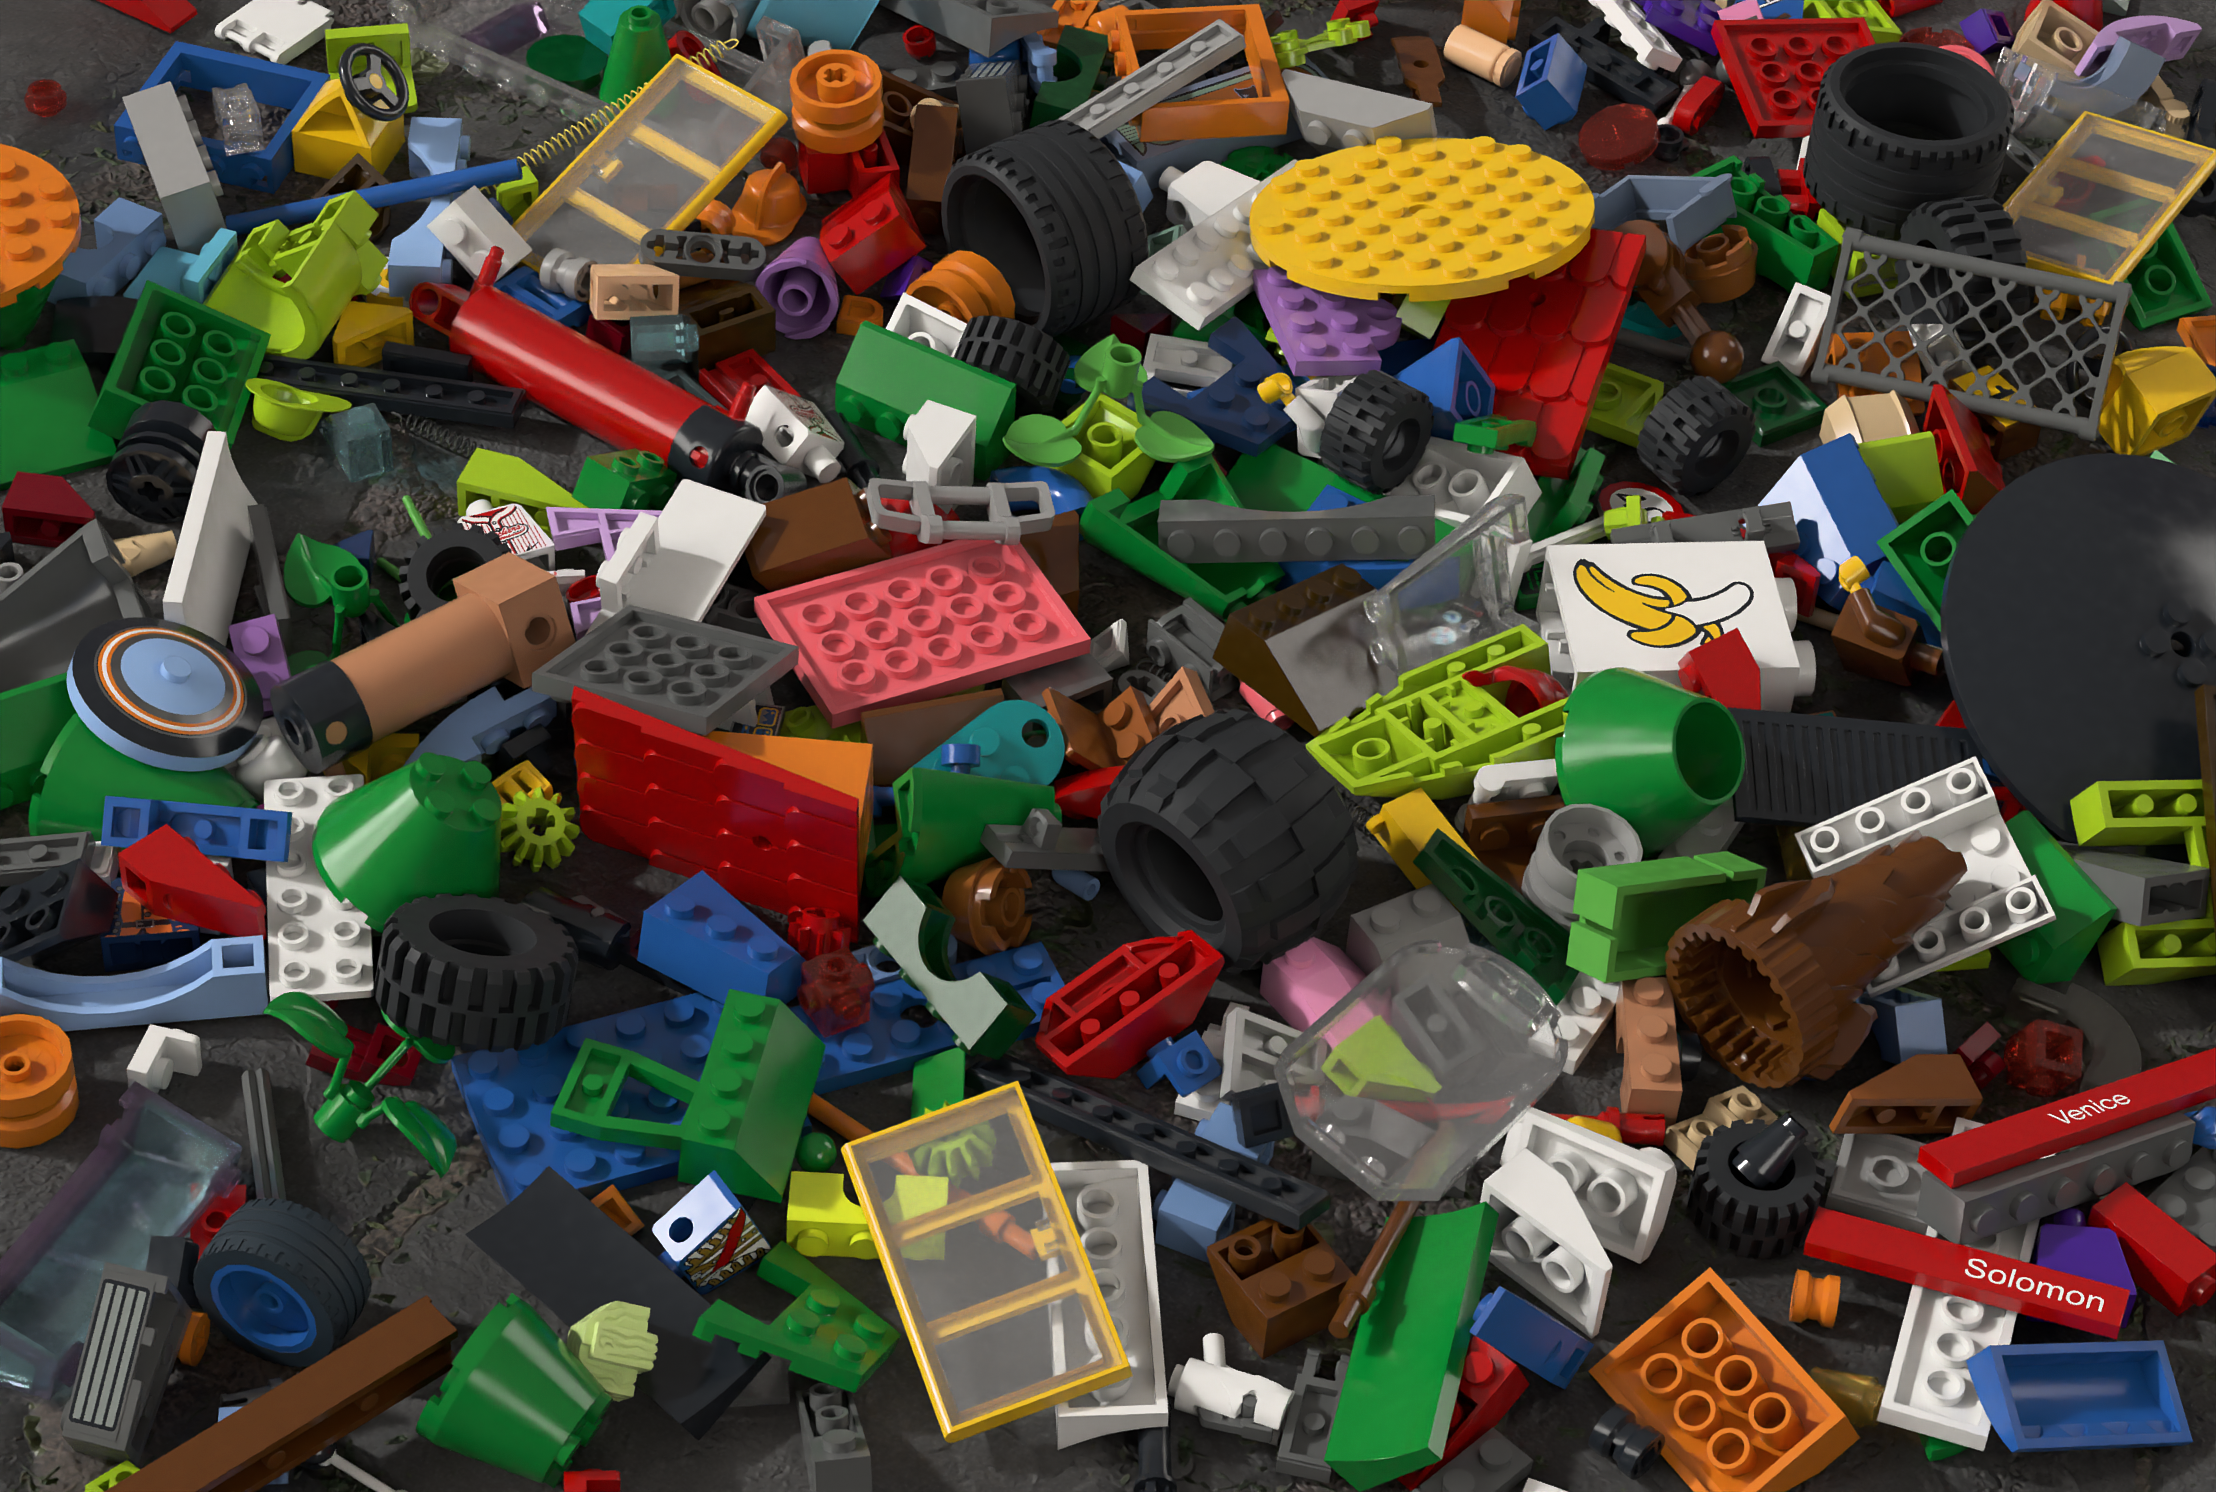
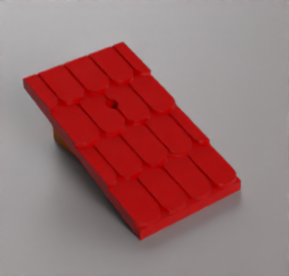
M1590 229L1588 243L1575 257L1558 269L1537 279L1529 277V274L1508 280V289L1484 295L1451 299L1447 306L1445 320L1433 350L1452 338L1460 337L1496 386L1492 414L1506 416L1507 420L1512 421L1524 419L1536 422V438L1532 447L1518 446L1514 443L1509 445L1508 450H1494L1524 458L1533 475L1565 480L1570 478L1647 248L1646 235L1632 233L1625 235L1623 232Z
M574 686L571 697V721L575 739L574 756L577 765V791L580 803L579 822L582 832L589 839L647 858L651 866L688 878H692L703 870L735 899L787 915L788 922H796V917H802L805 908L822 907L838 911L842 926L851 927L850 942L858 944L860 935V894L873 817V744L711 731L708 735L700 736Z

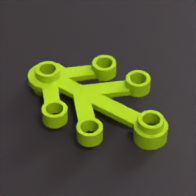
M1350 18L1331 20L1326 22L1327 30H1324V33L1307 40L1299 39L1297 29L1274 33V37H1270L1279 68H1290L1305 64V54L1308 52L1358 42L1357 38L1370 36L1369 20L1350 22Z

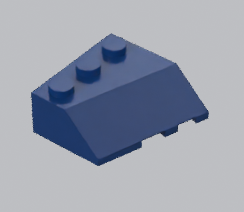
M1851 433L1801 454L1758 505L1791 502L1800 540L1798 550H1792V552L1806 560L1821 574L1817 595L1828 605L1839 611H1842L1848 596L1851 594L1839 582L1840 565L1851 557L1858 556L1865 564L1870 576H1874L1882 561L1890 562L1876 542L1899 526L1889 504L1885 503L1875 484L1877 480L1870 467L1865 464L1858 450L1860 447Z
M703 870L644 911L637 961L722 1004L725 1003L729 989L780 999L786 1005L818 980L819 971Z

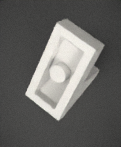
M1796 282L1761 361L1766 364L1780 361L1790 372L1801 378L1817 358L1831 296Z

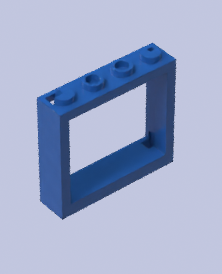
M176 41L139 91L171 81L175 92L181 85L292 110L265 150L202 137L214 168L212 170L216 171L219 182L275 194L294 166L292 129L324 83L331 80L330 74ZM125 109L114 124L117 158L147 166L129 115ZM242 147L246 148L249 153H242ZM264 176H267V182L260 180H262Z

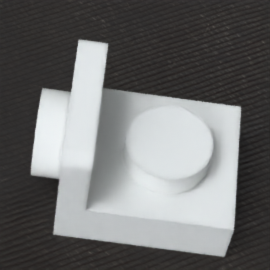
M150 1024L127 1067L130 1103L150 1108L159 1089H166L168 1087L173 1071L198 1076L202 1069L200 1038L197 1035L180 1029H169Z

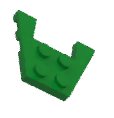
M782 1240L763 1257L756 1275L794 1295L797 1299L770 1325H766L718 1299L699 1317L692 1334L712 1343L715 1334L739 1342L737 1352L755 1359L764 1351L791 1361L789 1365L790 1371L853 1393L890 1357L901 1337V1333Z

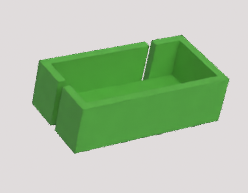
M1728 851L1694 855L1693 859L1688 856L1578 869L1573 913L1580 917L1579 921L1571 922L1566 965L1604 983L1666 975L1667 963L1665 961V954L1669 949L1668 942L1675 935V931L1721 900L1729 899L1733 901L1741 899L1751 904L1755 893L1765 886L1767 868Z

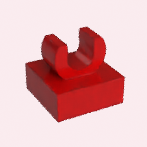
M1339 0L1330 21L1341 18H1350V22L1369 20L1370 28L1377 26L1379 21L1375 10L1380 0ZM1371 32L1370 36L1357 38V40L1360 42L1372 38L1373 34Z

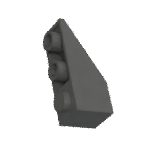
M827 1383L815 1384L809 1390L795 1391L810 1491L873 1492L871 1455L852 1392Z

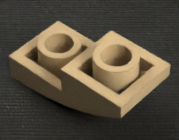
M1742 1085L1709 1098L1702 1114L1669 1126L1665 1132L1663 1144L1693 1171L1701 1142L1707 1135L1713 1136L1715 1128L1721 1125L1731 1128L1732 1121L1741 1119L1746 1124L1753 1123V1119L1765 1120V1124L1770 1125L1778 1117L1755 1094Z

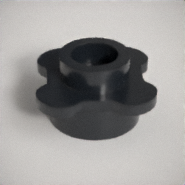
M1670 124L1655 126L1652 129L1650 140H1645L1642 143L1643 151L1652 153L1655 158L1668 162L1677 161L1679 154L1682 151L1688 150L1690 142L1684 138L1683 131Z

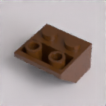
M1266 1218L1208 1246L1206 1252L1233 1325L1262 1360L1327 1328L1340 1306L1339 1295L1348 1279L1355 1276L1310 1223L1298 1231L1275 1220Z

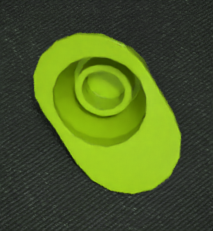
M252 378L248 379L245 384L248 390L254 393L253 427L260 432L284 441L302 440L313 433L324 412H342L350 410L352 407L349 401L339 397L300 390L269 379Z

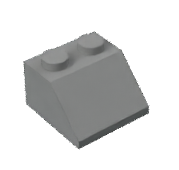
M1433 883L1350 916L1345 954L1369 977L1377 996L1384 1004H1386V997L1429 973L1441 990L1448 993L1451 999H1454L1458 993L1466 994L1481 988L1482 978L1461 914Z

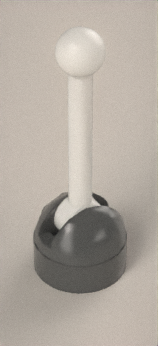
M1698 59L1686 62L1678 78L1682 92L1666 117L1660 118L1657 125H1672L1674 112L1683 96L1702 76L1706 75L1714 78L1713 71L1707 63Z

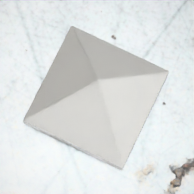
M1123 619L1117 620L1091 640L1090 654L1107 672L1130 665L1127 622Z

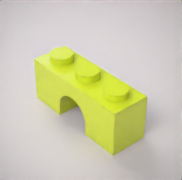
M791 1171L787 1212V1244L801 1255L809 1257L836 1256L855 1257L864 1260L880 1259L862 1208L850 1202L844 1194V1174ZM897 1177L895 1194L888 1203L883 1205L891 1228L947 1208L949 1179ZM946 1234L900 1250L903 1260L913 1262H945Z

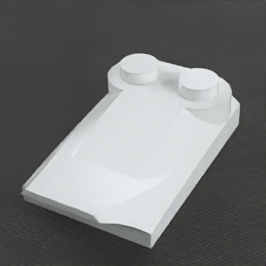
M1533 1107L1527 1110L1514 1109L1500 1160L1501 1166L1524 1148L1541 1160L1549 1162L1567 1179L1602 1247L1639 1264L1650 1256L1664 1228L1676 1185L1677 1171L1674 1162L1668 1154L1653 1147L1637 1150Z

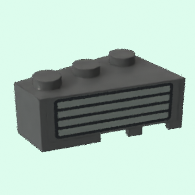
M1019 60L970 64L965 70V74H961L960 79L955 81L966 155L1023 132L1024 118L1027 117L1026 99H1030L1028 74L1021 75Z
M105 1262L71 1399L67 1401L60 1421L61 1436L75 1452L119 1463L128 1460L138 1467L193 1313L169 1277Z

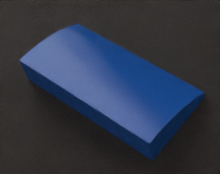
M2163 1340L1990 1345L1966 1360L1972 1382L1984 1411L1992 1426L2012 1453L2185 1446L2193 1442Z

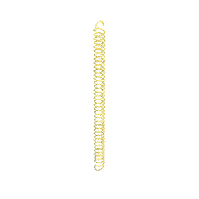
M730 39L723 43L718 40L716 42V46L710 44V50L704 48L703 54L701 52H697L696 57L690 56V61H692L691 58H694L698 62L699 66L703 67L698 58V54H700L704 57L708 66H711L710 62L706 58L705 50H707L711 54L713 60L717 62L716 57L712 53L711 46L716 48L721 58H724L723 54L719 50L718 42H720L725 47V49L729 51L735 48L738 45L739 41L737 39ZM730 41H737V43L729 49L725 45ZM637 87V92L632 90L630 92V96L624 94V100L618 98L617 104L611 102L610 108L608 106H604V112L598 110L597 116L595 114H591L590 119L585 117L584 124L578 121L577 127L571 125L570 131L564 129V135L558 133L557 139L551 137L550 143L544 141V147L541 145H537V151L531 149L530 155L528 153H524V159L519 156L517 158L521 159L525 163V165L529 167L525 155H527L533 161L535 166L538 167L537 163L534 160L532 151H534L540 157L542 163H544V160L539 152V147H541L547 154L548 158L551 159V156L549 155L546 149L545 143H547L553 149L555 154L558 155L557 151L554 148L552 139H554L559 144L562 151H565L559 140V135H561L567 142L568 146L571 147V144L569 143L566 137L565 131H567L573 137L574 141L578 144V141L573 134L572 127H574L579 132L580 136L584 140L585 138L580 131L579 123L583 125V127L587 130L588 134L591 136V133L586 125V119L593 125L595 131L598 132V129L594 125L592 116H595L600 122L601 126L605 128L604 124L600 119L599 112H601L606 117L607 121L610 123L611 121L607 116L605 108H608L615 118L616 114L613 111L612 104H614L621 112L622 110L619 105V100H621L625 104V106H627L625 96L632 100V92H634L637 95L639 93V88L641 90L643 88ZM487 186L479 189V191L486 189L488 194H491Z

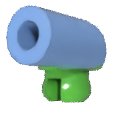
M1052 870V877L1056 883L1086 901L1092 900L1099 891V880L1085 871Z

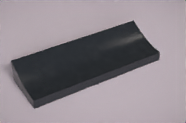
M550 1166L508 1205L465 1234L489 1258L569 1328L599 1307L613 1301H622L651 1308L650 1317L647 1321V1333L655 1334L658 1337V1343L656 1344L658 1350L655 1353L656 1360L653 1361L654 1367L652 1370L637 1374L634 1385L698 1441L772 1358L765 1351L757 1359L738 1353L739 1342L716 1334L712 1343L693 1336L692 1334L699 1317L712 1305Z

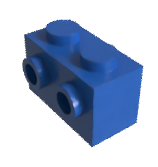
M1557 33L1527 51L1515 98L1522 104L1526 115L1530 119L1536 120L1544 131L1558 123L1565 124L1578 112L1588 66L1565 39Z

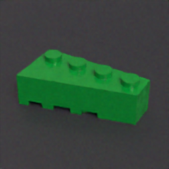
M1730 156L1689 176L1717 177L1722 174H1732L1733 180L1730 183L1737 217L1726 218L1727 221L1721 225H1740L1747 229L1749 238L1756 242L1758 246L1756 274L1767 277L1784 287L1789 294H1791L1796 282L1817 291L1828 285L1839 243L1806 215L1793 214L1790 211L1791 202L1785 197L1769 194L1764 189L1766 181L1756 173L1749 174V176L1741 170L1743 162L1736 156ZM1721 225L1705 237L1723 233Z

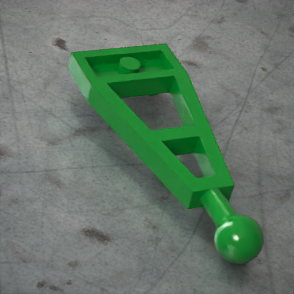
M585 1038L551 1111L550 1126L601 1141L680 1150L681 1139L699 1082L634 1051ZM628 1076L689 1104L681 1125L611 1116ZM812 1132L802 1138L800 1137L794 1158H796L799 1166L806 1172L824 1173L834 1165L837 1158V1148L834 1141L828 1135L821 1132Z

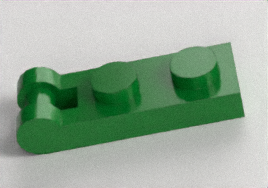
M1490 414L1455 423L1453 441L1467 443V451L1480 454H1494V450H1508L1509 445L1514 443L1518 446L1530 448L1536 438L1537 425L1534 421L1524 419L1512 421L1507 420L1506 416Z

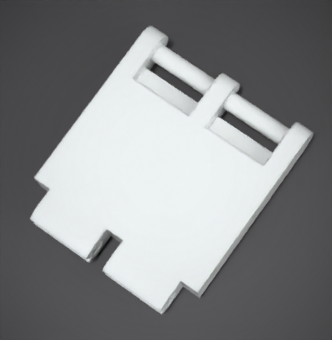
M252 0L220 22L215 28V36L222 40L229 38L239 43L243 50L248 53L258 52L270 58L271 62L285 65L325 37V29H331V25L334 22V18L329 17L334 12L312 1L302 4L306 0Z

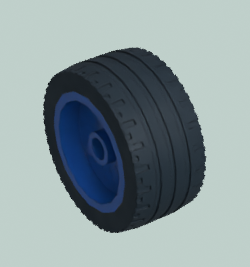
M276 1198L251 1200L234 1212L204 1249L193 1274L194 1290L196 1291V1297L199 1299V1304L203 1307V1311L208 1314V1318L228 1339L256 1357L289 1367H309L331 1354L361 1315L370 1296V1288L372 1286L370 1282L371 1275H369L370 1271L367 1268V1263L363 1259L362 1253L358 1251L357 1246L352 1243V1240L338 1226L308 1207L306 1208L293 1201Z

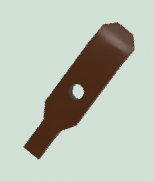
M1422 36L1392 37L1391 44L1395 48L1398 67L1401 69L1403 83L1410 88V98L1432 103L1433 107H1442L1439 88L1444 83L1445 76L1434 41L1429 37Z

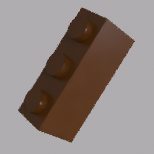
M1001 688L861 712L860 743L873 744V786L893 787L892 783L921 759L987 709L1003 702L1004 695ZM895 806L882 807V817L873 819L880 820L896 817Z

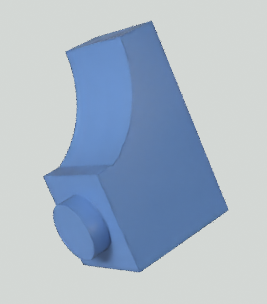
M1899 986L1873 998L1869 996L1868 992H1864L1855 1000L1856 1003L1873 1006L1877 1011L1878 1018L1873 1021L1871 1029L1879 1044L1882 1060L1898 1065L1916 1054H1948L1941 998Z

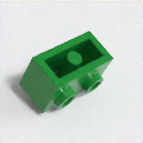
M636 448L587 456L571 497L589 508L663 511L674 494L672 487L677 474L663 465L664 460L660 456L648 451H639Z

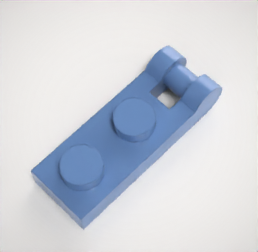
M1034 32L1020 38V68L1023 75L1028 74L1030 87L1038 94L1042 81L1058 82L1057 77L1053 76V65L1057 64V51L1049 46H1045L1042 35Z

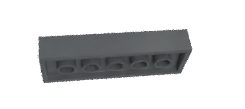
M880 0L878 4L988 58L1026 35L1045 29L1057 28L1059 11L1036 0Z

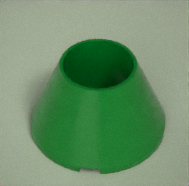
M1615 667L1597 671L1586 677L1573 690L1563 708V712L1568 713L1563 737L1556 738L1555 762L1558 783L1565 805L1593 804L1610 809L1627 820L1639 836L1643 848L1642 859L1651 857L1672 844L1730 799L1741 783L1745 767V749L1742 734L1730 711L1714 699L1635 669Z

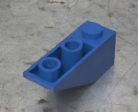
M1501 1286L1497 1288L1494 1294L1489 1293L1480 1301L1473 1314V1320L1476 1322L1469 1331L1539 1376L1563 1389H1566L1594 1344L1544 1310Z

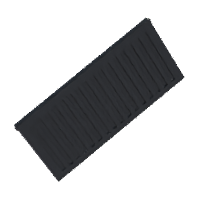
M1727 708L1739 726L1745 749L1743 777L1737 791L1732 796L1735 822L1809 828L1976 756L1984 772L1982 754L1967 728Z

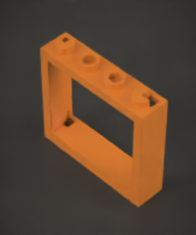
M1259 4L1116 11L1114 30H1110V33H1108V47L1110 52H1115V74L1117 77L1122 76L1121 80L1140 68L1135 50L1171 49L1216 20L1221 19L1244 36L1246 43L1244 52L1259 97L1156 103L1129 120L1130 126H1136L1140 142L1286 134L1290 100Z

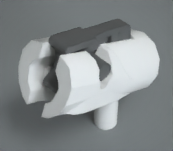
M1218 1333L1205 1335L1203 1337L1204 1361L1189 1358L1185 1366L1177 1364L1174 1368L1167 1395L1175 1397L1174 1409L1198 1416L1202 1427L1238 1434L1242 1438L1277 1446L1283 1435L1290 1403L1295 1391L1284 1388L1280 1384L1260 1375H1251L1226 1365L1224 1337Z

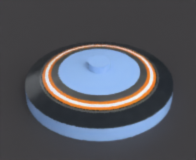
M134 617L102 624L91 630L79 642L67 671L69 698L85 725L115 750L151 766L188 772L212 770L225 766L240 758L249 749L262 722L264 711L262 694L255 678L245 664L227 647L210 636L172 621Z

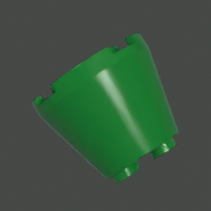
M511 1293L506 1300L507 1305L504 1306L499 1302L484 1318L451 1363L453 1365L452 1369L440 1387V1391L443 1393L439 1398L433 1395L428 1400L417 1422L415 1431L436 1446L556 1488L564 1478V1472H568L573 1463L571 1458L579 1445L586 1447L604 1421L601 1417L608 1409L613 1397L606 1393V1389L530 1304Z

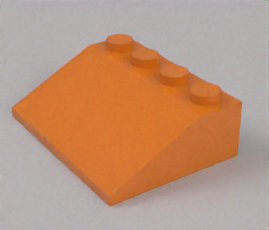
M1711 1267L1588 1370L1616 1404H1623L1635 1413L1637 1424L1643 1427L1652 1426L1665 1436L1664 1447L1660 1454L1693 1492H1786L1819 1474L1860 1439L1847 1416Z

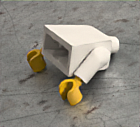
M1275 373L1265 378V382L1257 387L1262 400L1268 404L1279 399L1282 400L1286 406L1283 410L1297 424L1299 454L1317 458V464L1325 467L1322 463L1323 457L1320 456V446L1322 444L1320 439L1325 426V420L1337 397L1342 394L1344 388L1350 382H1354L1357 376H1307L1310 381L1295 388V396L1292 394V381L1287 374Z

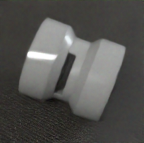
M555 248L546 255L540 268L541 285L545 289L556 293L565 291L569 298L585 302L590 299L591 265L598 263L585 257L576 259L572 252Z

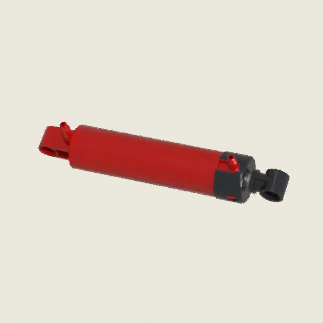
M491 247L489 255L486 256L479 276L474 280L470 292L452 284L423 282L415 286L410 294L409 306L413 316L449 336L451 352L471 355L472 368L475 371L503 386L526 389L528 400L620 451L636 448L639 451H648L660 456L664 460L663 465L677 474L674 482L677 485L683 479H688L736 496L743 495L748 500L760 504L808 489L807 480L798 468L781 465L763 455L764 446L762 445L763 435L759 427L746 421L754 400L755 384L749 381L742 383L740 391L736 393L730 411L706 402L494 287L504 255V250L500 247ZM776 481L778 482V486H779V490H778V494H777V495L775 494V483H776Z

